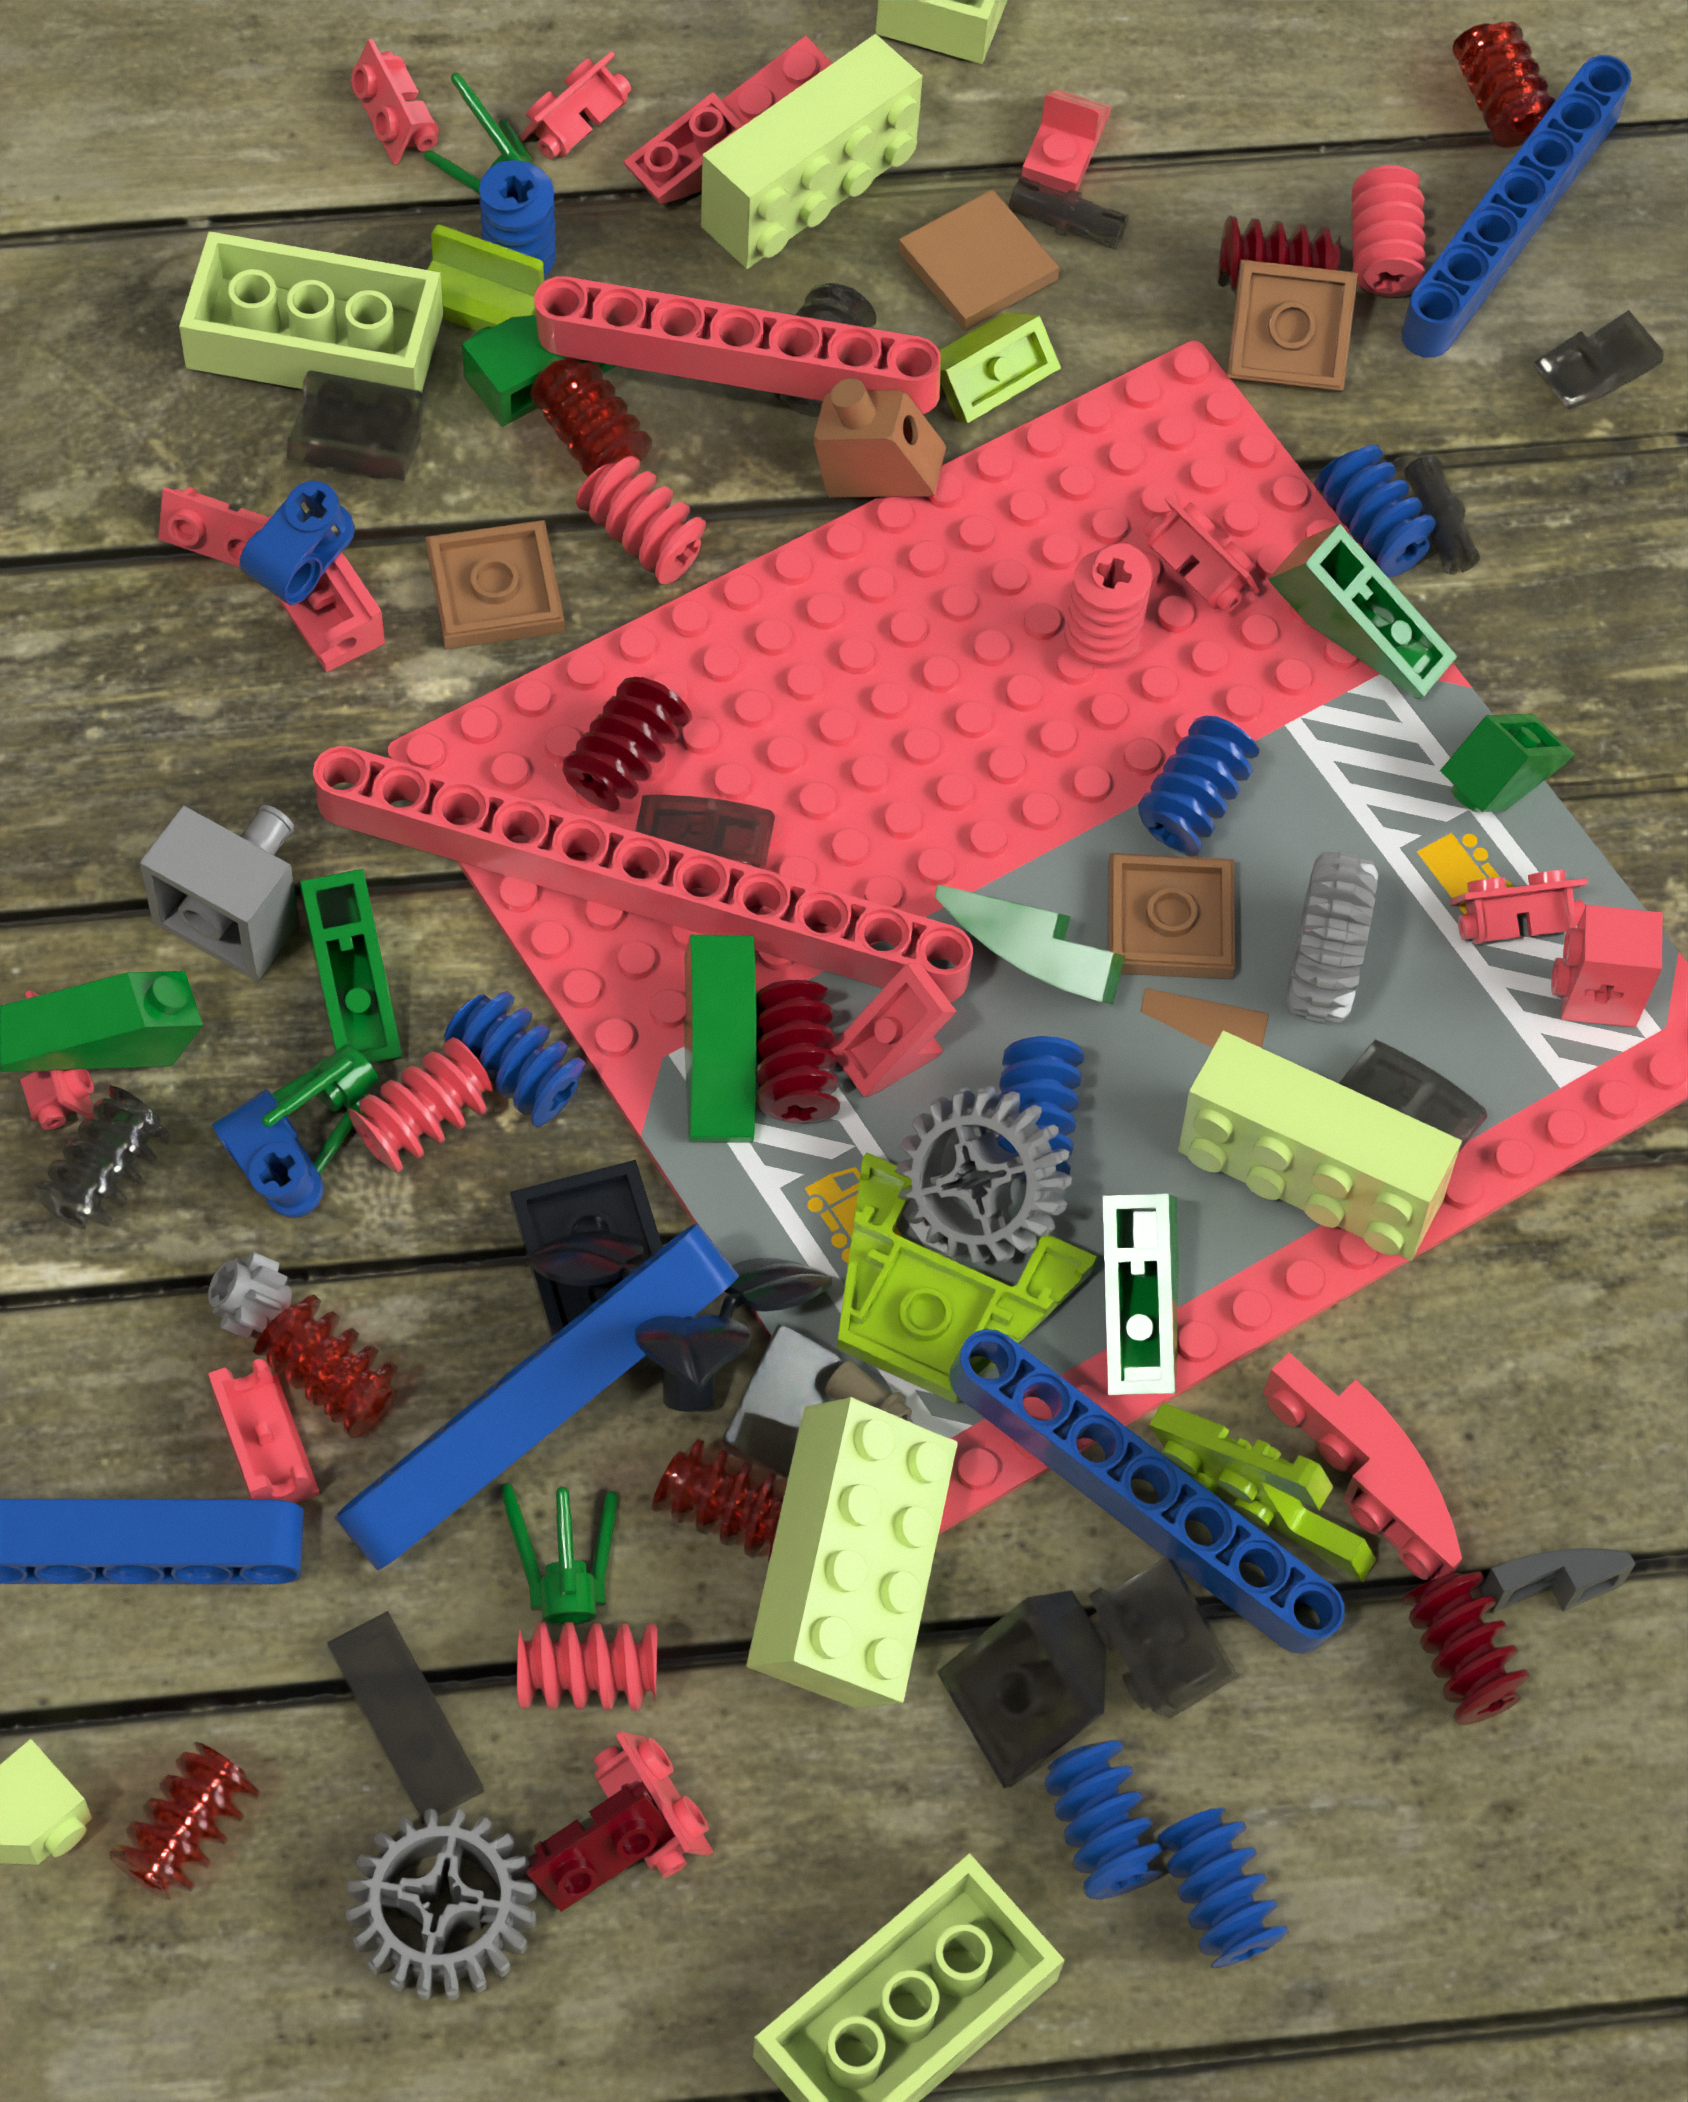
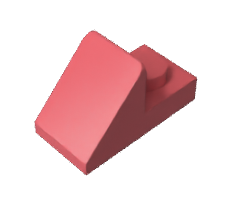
M1059 89L1047 93L1044 98L1041 125L1024 162L1021 181L1075 198L1107 123L1112 106Z
M921 963L906 964L828 1049L834 1052L838 1063L863 1097H870L936 1059L943 1052V1049L934 1036L957 1011Z

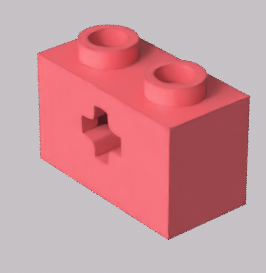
M1594 905L1585 906L1577 928H1567L1563 946V958L1556 957L1553 965L1551 993L1552 995L1561 996V1020L1636 1028L1662 970L1663 912Z

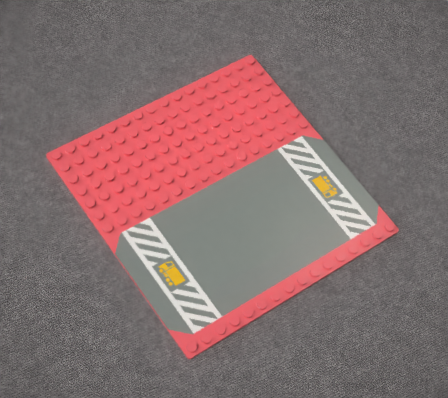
M1189 341L942 465L935 496L878 497L392 741L388 746L389 758L950 924L963 930L970 938L973 954L968 987L960 998L950 1002L957 1012L934 1036L943 1049V1052L936 1059L870 1097H863L837 1061L835 1068L828 1072L833 1073L838 1079L837 1090L830 1095L836 1097L840 1102V1110L832 1118L814 1123L784 1122L763 1113L757 1103L760 1087L756 1081L753 1143L689 1142L684 1022L687 1015L684 955L690 934H703L456 861L693 1223L700 1225L728 1262L734 1265L741 1261L756 1258L783 1259L806 1265L828 1277H832V1286L802 1304L787 1309L767 1312L751 1309L812 1404L836 1400L827 1395L825 1392L826 1385L842 1364L852 1360L857 1364L858 1368L891 1394L900 1392L906 1396L905 1405L912 1410L909 1422L958 1442L939 1534L1051 1469L962 1400L955 1404L837 1349L861 1165L866 1152L896 1166L904 1160L913 1159L899 1145L903 1138L909 1135H918L911 1123L916 1116L922 1113L931 1115L930 1103L934 1100L945 1097L952 1101L953 1092L965 1087L969 1088L974 1096H976L980 1088L993 1086L999 1096L1002 1093L999 1088L1001 1073L1005 1070L1002 1065L1004 1050L1013 1042L1037 1036L1058 1037L1072 1041L1084 1053L1083 1063L1076 1066L1082 1074L1080 1086L1073 1089L1079 1096V1104L1077 1109L1070 1112L1077 1120L1076 1128L1073 1133L1067 1135L1074 1143L1072 1155L1065 1160L1071 1166L1069 1176L1073 1179L1070 1186L1063 1190L1055 1191L1068 1204L1062 1213L1050 1215L1056 1226L1049 1235L1097 1256L1091 1275L1031 1331L1019 1345L1125 1426L1160 1407L1162 1402L1167 1403L1410 1261L1397 1254H1382L1372 1249L1363 1238L1338 1226L1334 1228L1322 1226L1310 1219L1304 1210L1280 1199L1269 1200L1260 1197L1252 1192L1246 1183L1223 1172L1205 1171L1193 1164L1186 1155L1178 1152L1189 1091L1213 1048L1140 1012L1145 988L1269 1013L1262 1049L1462 1140L1444 1200L1414 1258L1688 1100V962L1663 930L1662 970L1636 1028L1561 1020V996L1552 995L1551 978L1556 957L1563 958L1565 932L1529 936L1525 913L1517 914L1520 937L1489 941L1482 944H1474L1472 939L1462 940L1458 928L1459 915L1467 914L1466 904L1451 906L1450 899L1468 893V882L1482 879L1505 877L1506 888L1529 885L1528 875L1565 870L1567 880L1587 878V885L1573 890L1574 901L1583 900L1585 906L1594 905L1647 910L1546 781H1543L1504 811L1474 812L1461 804L1453 796L1450 790L1453 784L1440 770L1486 715H1493L1453 662L1427 694L1417 699L1308 625L1267 580L1301 540L1339 523L1349 534L1350 532L1341 523L1334 510L1329 507L1320 492L1230 378H1227L1226 372L1208 349L1199 341ZM1167 495H1170L1182 508L1189 502L1196 505L1215 526L1209 535L1223 548L1232 541L1250 558L1256 566L1250 575L1260 590L1257 595L1244 585L1238 591L1242 595V600L1232 611L1225 613L1221 608L1213 610L1208 605V602L1184 579L1199 564L1195 558L1177 573L1155 550H1152L1147 545L1148 537L1143 531L1148 522L1158 515L1166 519L1172 513L1164 499ZM1127 542L1141 550L1149 560L1153 572L1138 652L1126 660L1106 665L1089 663L1077 657L1071 651L1064 636L1075 567L1084 556L1094 551H1098L1112 543ZM644 677L657 681L676 693L687 704L691 711L692 719L685 726H676L679 737L671 745L662 744L665 748L664 758L658 763L649 762L652 767L651 776L645 781L635 780L639 787L638 794L632 799L617 796L620 802L619 809L611 812L587 801L566 781L562 770L563 760L569 753L576 750L577 741L586 732H589L591 722L599 714H603V706L612 696H616L619 684L625 678ZM1204 715L1218 716L1241 728L1254 740L1260 751L1257 757L1252 759L1246 758L1251 764L1253 772L1248 780L1237 781L1240 792L1235 799H1224L1228 808L1224 816L1216 819L1211 818L1215 825L1211 836H1197L1203 846L1197 856H1187L1167 847L1150 834L1139 816L1138 804L1145 793L1151 792L1150 786L1156 776L1164 773L1163 767L1170 756L1176 754V747L1181 739L1189 735L1188 730L1193 721ZM460 817L452 820L450 823L466 825L474 820ZM518 835L509 840L515 843H525L534 838L527 835ZM581 852L569 856V858L576 861H585L594 857L588 853ZM1322 852L1335 854L1345 852L1359 855L1360 859L1373 861L1379 874L1372 921L1359 983L1356 988L1354 1001L1352 1002L1351 1012L1341 1023L1326 1020L1325 1023L1305 1020V1016L1290 1013L1286 1004L1290 970L1306 891L1315 859ZM1110 853L1234 859L1235 970L1233 978L1213 979L1120 974L1113 1004L1099 1002L1070 993L1025 973L988 949L961 926L934 897L937 884L1070 916L1065 941L1107 951L1108 860ZM638 870L628 875L636 879H645L654 874ZM696 888L688 892L697 897L713 894L712 891L706 888ZM755 906L748 909L757 915H766L773 912L772 909L766 906ZM820 923L809 927V929L817 933H827L834 930L833 927ZM882 941L869 944L871 948L877 951H889L895 948L893 945ZM754 950L756 994L760 989L769 984L784 980H807L817 982L828 988L827 996L821 1002L828 1004L833 1010L832 1021L826 1026L830 1027L835 1033L834 1042L884 989ZM943 959L930 962L932 966L938 969L947 970L955 967L953 963ZM956 1130L949 1137L943 1151L942 1174L952 1171L957 1161L954 1145L960 1142ZM976 1167L975 1171L962 1177V1179L978 1176V1179L987 1178L992 1182L993 1178L1004 1172L1000 1170L990 1173L989 1170L979 1171ZM1016 1178L1012 1181L1010 1188L1012 1204L1007 1206L1011 1221L1016 1217L1023 1205L1027 1180ZM1170 1194L1177 1197L1179 1251L1176 1393L1109 1395L1103 1196ZM950 1196L963 1212L973 1217L969 1205L963 1199ZM915 1199L910 1200L894 1231L896 1235L1008 1286L1017 1285L1035 1248L1026 1253H1022L1015 1248L1014 1256L1004 1262L997 1261L991 1252L989 1259L986 1261L972 1263L968 1248L958 1257L948 1256V1237L945 1236L940 1241L931 1244L926 1242L927 1232L931 1228V1224L927 1220L918 1224L908 1222L911 1213L919 1209ZM1036 1235L1037 1244L1041 1238L1039 1235ZM995 1366L984 1377V1379L998 1378L999 1372L997 1366ZM1035 1397L1023 1399L1025 1411L1031 1417L1043 1421L1052 1419L1050 1407L1043 1400ZM1089 1438L1077 1439L1079 1452L1098 1443Z

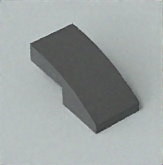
M1578 1548L1537 1553L1491 1568L1480 1592L1483 1597L1492 1596L1496 1604L1490 1609L1493 1614L1551 1588L1564 1612L1621 1587L1635 1566V1562L1629 1552L1610 1549Z

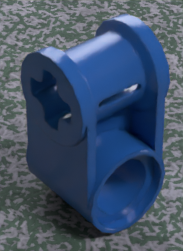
M308 481L299 484L290 492L285 502L265 526L249 539L240 556V569L287 604H298L313 591L320 577L338 555L349 546L354 537L355 530L352 516L343 506H340L337 494L328 484L321 481ZM303 502L309 509L307 513L301 507ZM333 525L337 528L338 535H335L331 527Z
M266 1088L212 1123V1127L235 1163L245 1173L254 1189L266 1199L267 1203L279 1215L287 1218H300L309 1214L318 1206L323 1196L324 1184L319 1172L297 1138L299 1136L287 1116L271 1127L263 1126L261 1122L262 1117L278 1105L276 1099ZM289 1175L291 1180L284 1185L282 1179Z

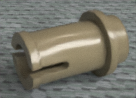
M852 1360L846 1361L835 1371L825 1388V1392L831 1398L839 1400L852 1397L906 1421H909L912 1410L905 1405L906 1396L900 1392L891 1394L858 1368L857 1364Z

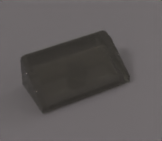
M778 1324L724 1433L722 1442L727 1453L787 1479L803 1409L806 1406L824 1403L827 1397L825 1392L826 1385L835 1371L843 1364V1359L796 1331Z

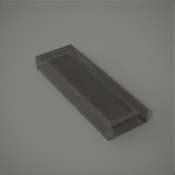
M388 1611L327 1642L328 1650L421 1824L425 1823V1811L429 1808L435 1809L439 1816L484 1792L481 1780Z

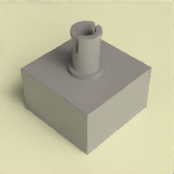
M183 805L140 861L152 922L258 982L300 926L291 864L274 856L285 840L295 831L292 821L278 809L269 805H263L243 834L238 836Z

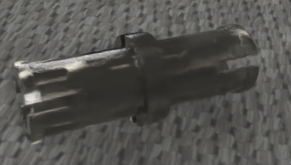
M1022 175L1013 189L1008 206L1013 213L1031 217L1055 227V233L1066 237L1068 233H1072L1096 241L1113 250L1118 248L1119 242L1123 238L1129 217L1126 213L1108 209L1083 199L1082 193L1070 189L1066 193L1042 185Z
M1429 455L1426 457L1429 466L1427 471L1422 458H1418L1406 466L1404 470V476L1409 482L1414 496L1418 497L1423 505L1418 515L1419 517L1432 515L1435 519L1436 525L1430 535L1441 559L1443 571L1446 574H1457L1458 570L1454 561L1458 560L1462 573L1466 572L1479 562L1480 555L1474 547L1463 520L1465 517L1464 513H1466L1463 502L1460 498L1453 496L1442 470L1441 461L1437 456Z

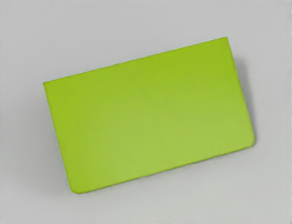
M440 224L435 226L431 233L433 260L427 270L441 273L442 319L479 331L484 327H494L511 317L536 315L534 294L539 285L544 282V264L541 260Z
M1015 312L1002 313L939 350L941 354L940 383L956 420L963 423L973 421L1061 369L1040 315Z

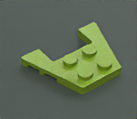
M866 1152L861 1165L837 1349L957 1404L961 1399L953 1391L949 1381L950 1367L965 1340L974 1332L990 1329L998 1330L1008 1335L1019 1344L1091 1275L1097 1256L1051 1235L1041 1236L1017 1285L1008 1286L896 1235L894 1231L910 1200L906 1201L898 1198L899 1191L912 1185L911 1178L903 1177L896 1173V1165ZM976 1356L969 1358L972 1370L982 1378L996 1366L985 1357Z
M1162 1402L1149 1423V1426L1164 1447L1161 1451L1162 1455L1210 1492L1231 1503L1234 1509L1248 1520L1263 1527H1271L1352 1577L1364 1582L1377 1560L1365 1539L1307 1510L1300 1502L1302 1501L1320 1510L1333 1489V1485L1319 1463L1298 1455L1294 1464L1280 1458L1281 1453L1279 1450L1271 1447L1267 1442L1257 1439L1252 1447L1248 1441L1242 1438L1236 1441L1227 1436L1229 1430L1225 1426Z

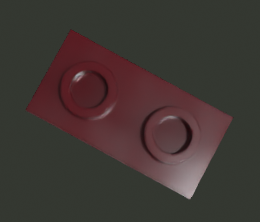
M643 1781L634 1787L626 1783L621 1786L620 1791L589 1811L595 1823L593 1826L585 1830L580 1821L576 1819L544 1842L539 1841L534 1845L536 1852L527 1858L530 1868L526 1870V1873L562 1912L667 1842L675 1834L664 1816L655 1807L657 1804Z

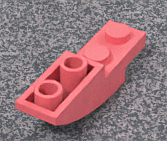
M805 35L722 100L712 92L625 159V167L659 204L681 199L702 191V154L833 63Z
M1288 1352L1271 1369L1263 1394L1268 1398V1404L1273 1413L1288 1426H1299L1317 1442L1319 1453L1333 1468L1341 1472L1347 1470L1353 1475L1343 1497V1500L1349 1505L1348 1509L1351 1516L1363 1529L1372 1534L1380 1533L1399 1550L1400 1560L1410 1572L1423 1580L1429 1578L1433 1580L1455 1573L1462 1560L1453 1522L1433 1476L1403 1429L1384 1406L1357 1379L1338 1396Z

